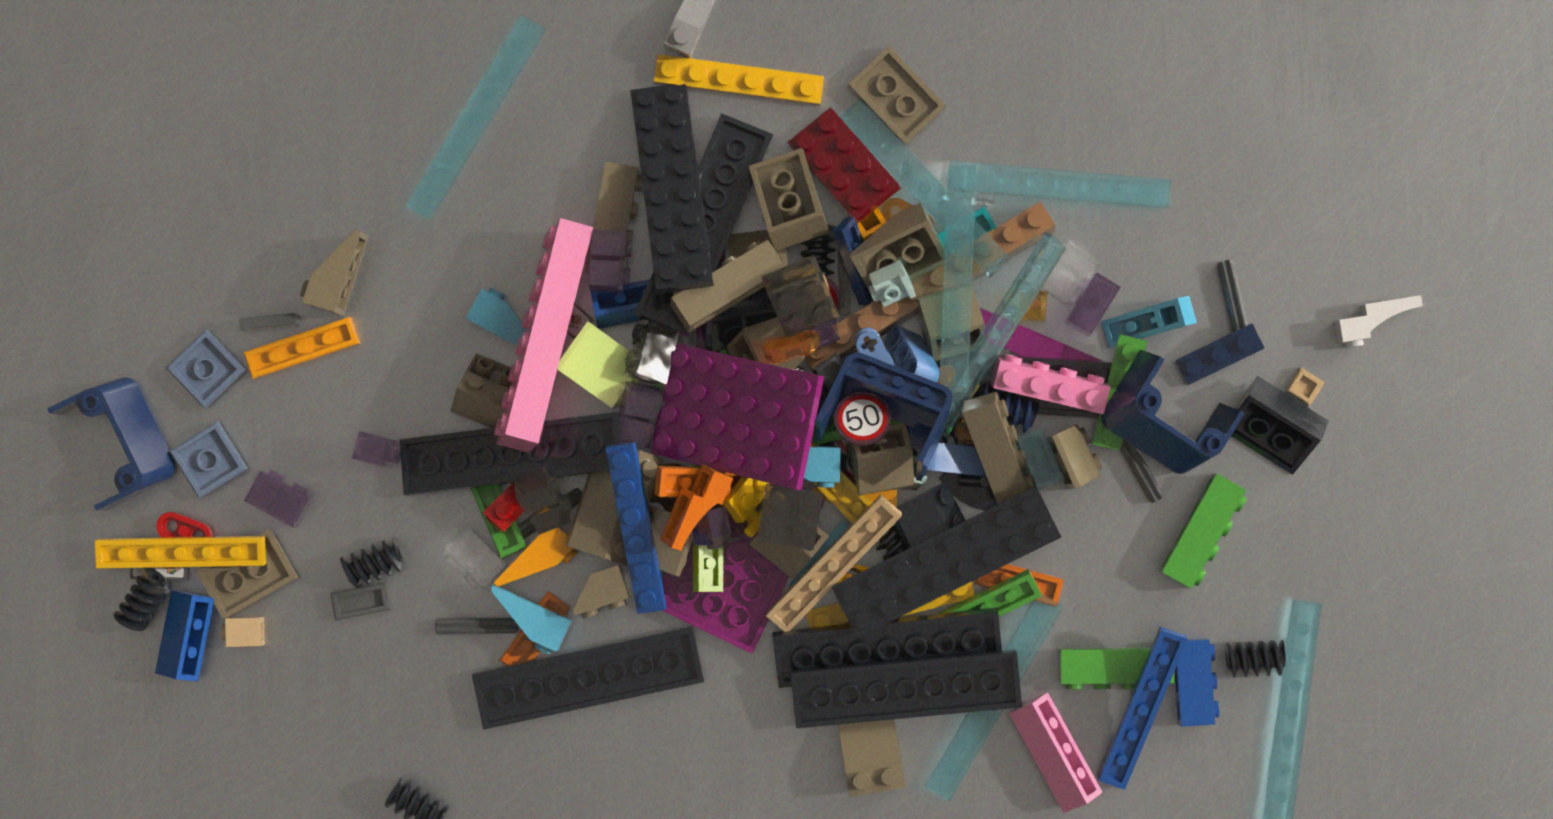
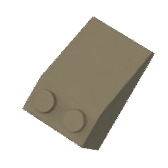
M802 148L749 166L767 231L776 251L830 233Z
M921 202L895 214L849 254L867 288L872 285L870 273L899 260L902 262L910 280L950 262L944 244Z
M355 229L311 274L309 281H304L300 296L304 297L303 303L334 314L344 315L367 243L368 236Z
M1078 424L1044 438L1067 490L1079 488L1100 476L1098 470L1102 469L1096 453L1091 455L1087 444L1090 443V439L1084 427L1080 429Z
M894 719L838 725L849 797L906 788Z

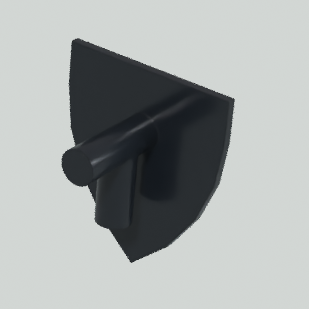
M943 473L939 477L942 483L946 481L954 497L973 508L988 510L998 505L987 476Z

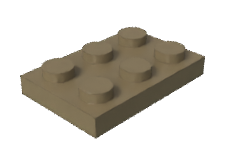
M889 45L848 83V86L904 145H907L946 108V105Z
M271 529L258 535L265 536L266 564L264 566L202 567L196 571L209 596L214 598V605L223 620L299 578Z

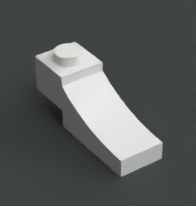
M1421 295L1360 306V317L1334 322L1338 344L1346 342L1347 348L1364 345L1363 340L1371 338L1370 332L1386 319L1403 311L1422 307Z

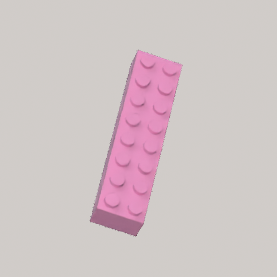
M560 218L555 226H550L549 232H546L542 248L546 249V252L544 251L542 258H539L535 271L539 278H537L535 285H532L528 301L533 303L530 305L529 310L525 312L522 327L526 328V330L523 332L522 337L518 339L515 354L519 355V357L516 359L515 365L512 364L508 376V381H511L512 385L509 387L508 392L505 391L501 408H504L505 412L502 414L501 419L498 418L494 435L498 436L496 443L498 445L530 453L539 443L593 227Z

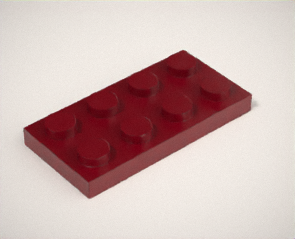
M831 107L788 141L793 151L800 148L803 149L811 172L850 217H855L857 224L901 189L895 179Z

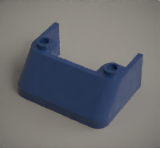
M1140 349L1108 401L1104 414L1101 415L1102 424L1106 429L1170 471L1177 474L1187 473L1218 455L1223 450L1245 413L1219 403L1196 441H1193L1155 415L1161 406L1162 396L1160 391L1150 383L1165 359Z
M863 353L849 355L845 359L816 418V440L822 441L832 418L838 420L839 409L846 400L858 395L872 396L884 405L888 418L914 428L911 434V445L920 453L917 460L916 480L922 481L943 433L952 404L951 391L942 384Z
M116 379L86 389L47 408L49 414L62 415L76 407L79 408L82 414L89 417H96L106 412L130 463L120 467L115 473L114 483L119 493L94 505L96 511H107L172 479L176 475L178 466L169 452L171 449L140 385L134 379Z

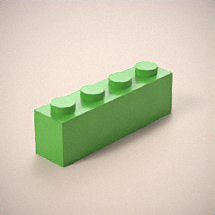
M1217 473L1212 474L1158 572L1187 588L1192 589L1193 585L1198 586L1206 573L1202 569L1207 560L1212 561L1219 550V547L1216 545L1221 535L1225 537L1233 525V522L1230 521L1235 511L1239 512L1246 502L1247 498L1243 496L1246 489Z
M1151 648L1058 649V683L1065 684V689H1082V684H1094V689H1111V684H1122V689H1134ZM1174 674L1171 678L1170 683H1174Z

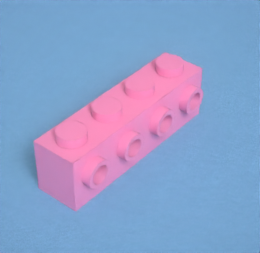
M1006 354L1005 358H996L990 382L993 388L1104 414L1111 388L1104 382L1105 378L1088 374L1087 378L1076 376L1077 371L1067 368L1055 371L1049 369L1050 365L1033 361V364L1030 365L1022 363V358Z
M1048 693L1023 703L1022 707L1016 708L1009 713L1063 813L1088 804L1102 793Z

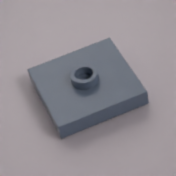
M208 329L201 333L166 367L204 409L246 371Z
M219 421L169 451L199 499L248 470V467Z

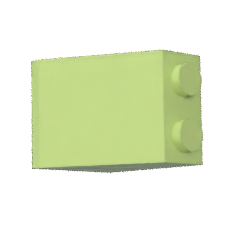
M587 321L560 359L557 370L614 409L616 405L621 407L630 395L627 389L632 382L638 384L646 373V370L643 368L646 363Z

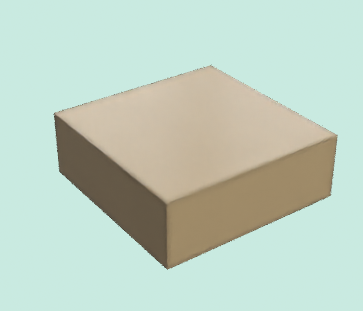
M1300 367L1285 392L1305 405L1310 406L1325 382Z

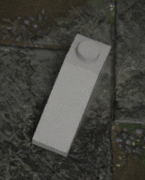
M683 0L664 41L665 49L685 58H691L716 0Z

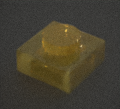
M1020 289L1017 319L1046 321L1048 291Z

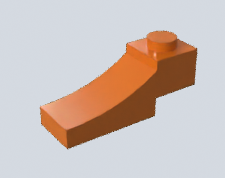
M702 464L692 490L681 488L660 540L671 548L681 551L699 520L717 503L723 504L725 497L730 493L733 478L722 471Z

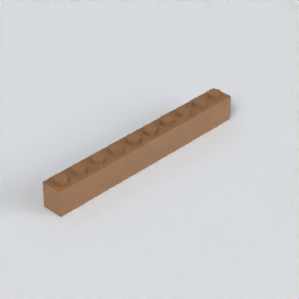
M1041 201L950 255L948 257L950 262L912 279L911 282L916 297L910 298V296H907L886 307L883 306L880 300L874 301L802 344L800 348L812 372L818 375L813 367L835 352H838L843 360L858 351L855 344V335L862 328H873L881 337L889 332L893 326H899L919 314L917 297L971 283L1054 233L1055 223ZM869 336L863 338L864 343L862 345H868L875 339H870Z

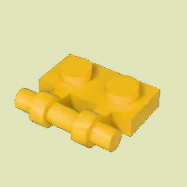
M742 476L731 489L729 495L725 497L723 504L736 523L747 521L748 526L744 529V532L747 536L753 537L757 531L763 530L764 525L767 523L766 520L780 507V503L785 496L780 491H776L771 496L769 491L775 484ZM760 503L762 509L757 513L755 508Z

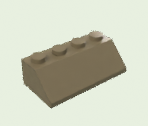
M637 449L648 505L656 482L657 466H661L663 458ZM610 471L591 473L588 475L565 546L628 566Z

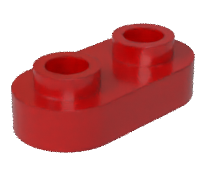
M176 512L162 514L156 523L157 532L162 538L194 537L195 532L198 530L203 533V537H213L212 530L207 524ZM171 521H175L177 524V528L173 532L168 528V524Z

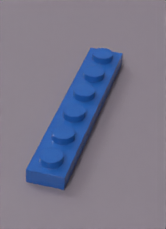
M636 442L610 445L605 449L637 614L663 611L667 608Z
M1159 627L1098 774L1100 782L1126 789L1188 640L1186 635Z

